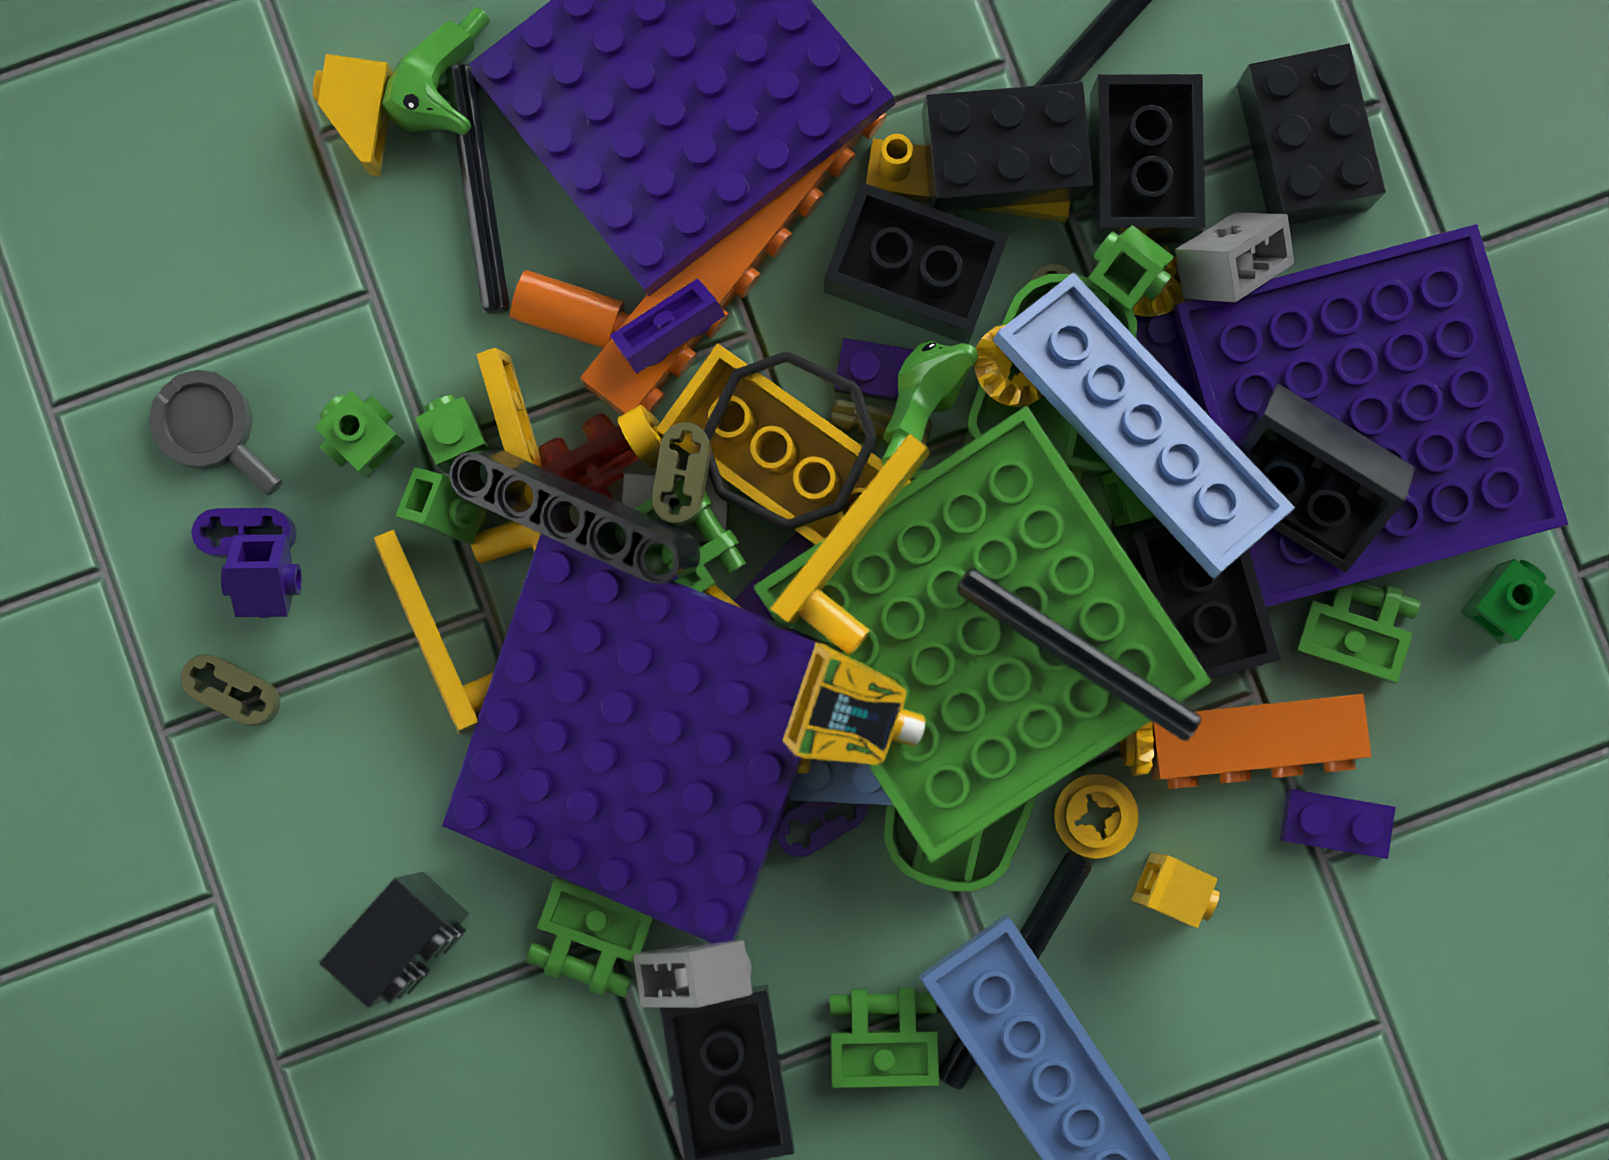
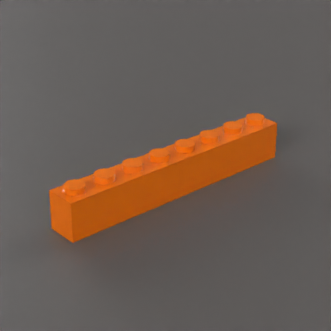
M884 113L652 295H646L620 328L697 278L717 300L725 317L712 324L706 333L689 339L668 353L660 363L648 366L637 374L611 338L580 377L585 388L620 415L639 405H642L653 414L665 397V394L660 390L672 375L679 379L686 373L697 357V353L693 351L695 346L704 335L712 338L721 329L729 316V313L725 311L726 307L736 295L744 298L752 290L761 276L757 268L768 255L776 258L783 251L792 238L793 233L789 231L792 224L800 215L808 218L815 211L824 197V193L820 189L831 175L839 179L846 172L856 156L851 150L863 136L871 139L884 123L887 114Z

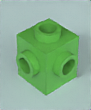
M352 390L345 397L340 394L330 400L319 414L322 420L314 426L325 438L319 447L339 467L342 468L349 462L367 478L372 476L405 443L387 425L394 416L372 394L363 401Z

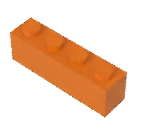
M1364 694L1194 711L1200 715L1202 720L1198 729L1188 741L1179 739L1152 721L1154 758L1152 759L1151 776L1152 780L1166 779L1168 789L1199 786L1198 775L1219 773L1220 784L1252 780L1251 770L1271 768L1272 778L1304 775L1303 764L1323 762L1324 772L1356 769L1355 759L1372 757Z

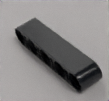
M490 449L464 453L457 457L451 466V485L462 498L646 582L658 585L688 577L695 572L699 565L701 556L699 545L694 537L687 532L506 451ZM482 464L485 466L488 473V480L486 485L483 483L480 476V467ZM526 484L533 491L532 505H529L525 499L524 491ZM572 504L579 511L580 519L578 526H575L570 519L569 512ZM618 524L622 526L626 533V545L624 548L616 540L615 530ZM664 544L673 553L674 563L671 569L662 561L661 552Z

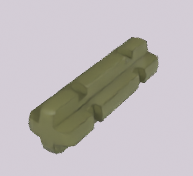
M836 400L833 404L830 423L839 430L850 432L851 428L858 429V434L865 435L854 402ZM866 405L876 437L883 439L894 411ZM929 418L921 441L925 446L929 441L932 422Z

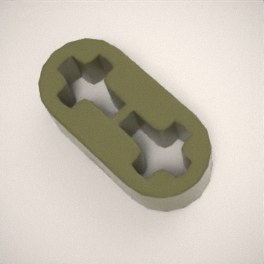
M690 422L677 423L664 433L660 445L652 493V505L656 514L666 523L674 526H685L699 516L703 506L711 459V443L708 436L698 425ZM685 434H691L693 442L701 446L699 453H691L689 455L686 471L679 470L681 458L679 453L672 449L674 442H683ZM682 478L685 479L683 492L686 497L692 499L690 507H681L679 515H672L671 507L663 503L665 495H674L677 479Z
M208 654L197 655L190 659L183 667L181 682L186 694L194 700L240 723L252 726L264 725L272 721L279 711L280 695L271 683L223 658ZM214 665L216 668L213 675L227 683L224 691L218 688L206 687L202 692L200 690L202 681L196 677L197 672L200 669L210 670ZM260 688L262 690L260 699L266 703L265 709L263 711L253 710L248 715L246 714L248 704L234 696L238 689L255 694Z

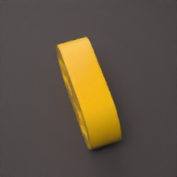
M639 405L618 417L617 420L627 442L637 457L651 468L657 467L660 445L664 435L656 430L660 424L658 419L642 405Z

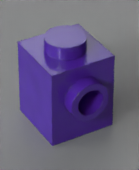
M234 535L226 563L221 571L222 593L224 596H230L234 616L259 618L288 617L293 595H300L302 572L299 564H292L287 535Z

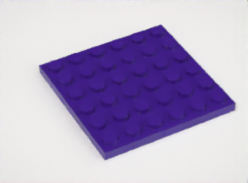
M550 0L468 64L472 68V75L477 83L648 296L652 295L896 105L892 93L811 0Z
M1478 224L1273 278L1237 302L1194 299L1176 304L1173 308L1201 407L1235 444L1250 420L1278 383L1415 467L1406 500L1346 573L1273 528L1249 548V552L1266 608L1569 525Z
M541 534L442 826L710 943L735 941L803 757L795 755L786 746L783 738L816 642L824 644L842 653V650L827 642L676 581L658 585L646 582Z

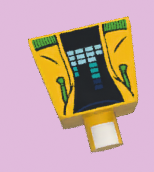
M816 642L783 742L795 755L804 758L879 765L886 757L891 740L913 747L919 743L925 727V718L922 714L902 709L906 699V690L893 679L824 644Z

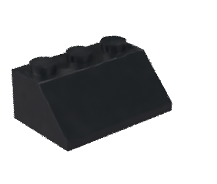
M1278 383L1250 420L1236 443L1237 447L1295 507L1273 529L1345 573L1404 503L1415 471L1414 466Z

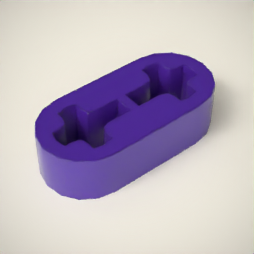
M215 508L206 510L198 515L193 523L191 533L193 542L198 549L214 557L227 558L233 537L221 538L219 547H216L215 541L206 537L207 530L216 528L217 520H220L221 525L226 528L238 529V535H250V529H265L268 526V520L272 519L274 525L283 529L282 535H287L289 549L295 543L296 529L290 517L276 509Z
M806 801L781 818L776 834L779 846L786 853L794 857H805L813 854L857 827L868 813V804H856L854 806L856 816L851 820H847L844 815H838L827 822L822 813L832 808L836 802ZM816 817L821 821L822 826L809 834L810 841L812 842L809 846L803 848L798 842L790 845L786 841L785 836L791 831L788 823L792 819L797 818L801 824H805Z

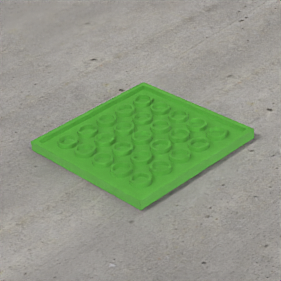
M1027 406L904 486L821 590L870 630L860 646L848 657L897 682L906 690V699L902 709L924 715L925 727L923 735L915 747L891 740L884 761L879 765L868 764V766L931 863L1152 721L959 595L957 586L969 569H976L1179 702L1211 683V680ZM822 540L753 587L777 623L836 646L801 617L795 624H791L770 609L824 542Z

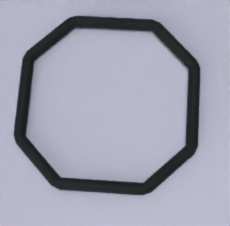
M782 352L740 367L730 375L704 432L710 441L741 378L785 362L851 393L866 440L836 502L831 505L786 519L726 490L711 449L708 473L714 491L719 498L782 529L792 530L837 514L845 508L876 444V432L861 389L855 382L792 352Z

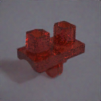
M600 413L585 421L581 429L588 442L570 451L563 437L553 438L538 447L542 468L611 499L613 497L607 486L624 478L621 469L639 460L627 442L620 426L616 427L604 413Z

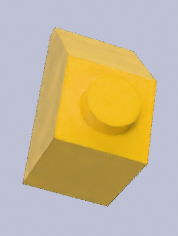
M326 54L323 70H317L314 76L313 98L315 101H318L317 104L369 175L380 177L390 121L383 111L382 102L388 79L393 72L387 62Z
M1150 852L1131 901L1184 924L1198 928L1201 920L1209 921L1216 909L1220 892L1214 890L1218 879L1169 855Z

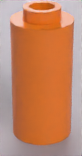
M525 270L522 273L510 308V318L602 349L611 340L610 335L619 330L631 314L624 312L625 301L529 270Z

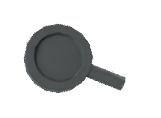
M193 370L178 374L162 387L152 401L149 423L153 440L166 456L185 467L202 470L223 466L231 461L267 495L273 494L282 484V480L244 446L250 437L253 419L249 402L237 385L216 372Z

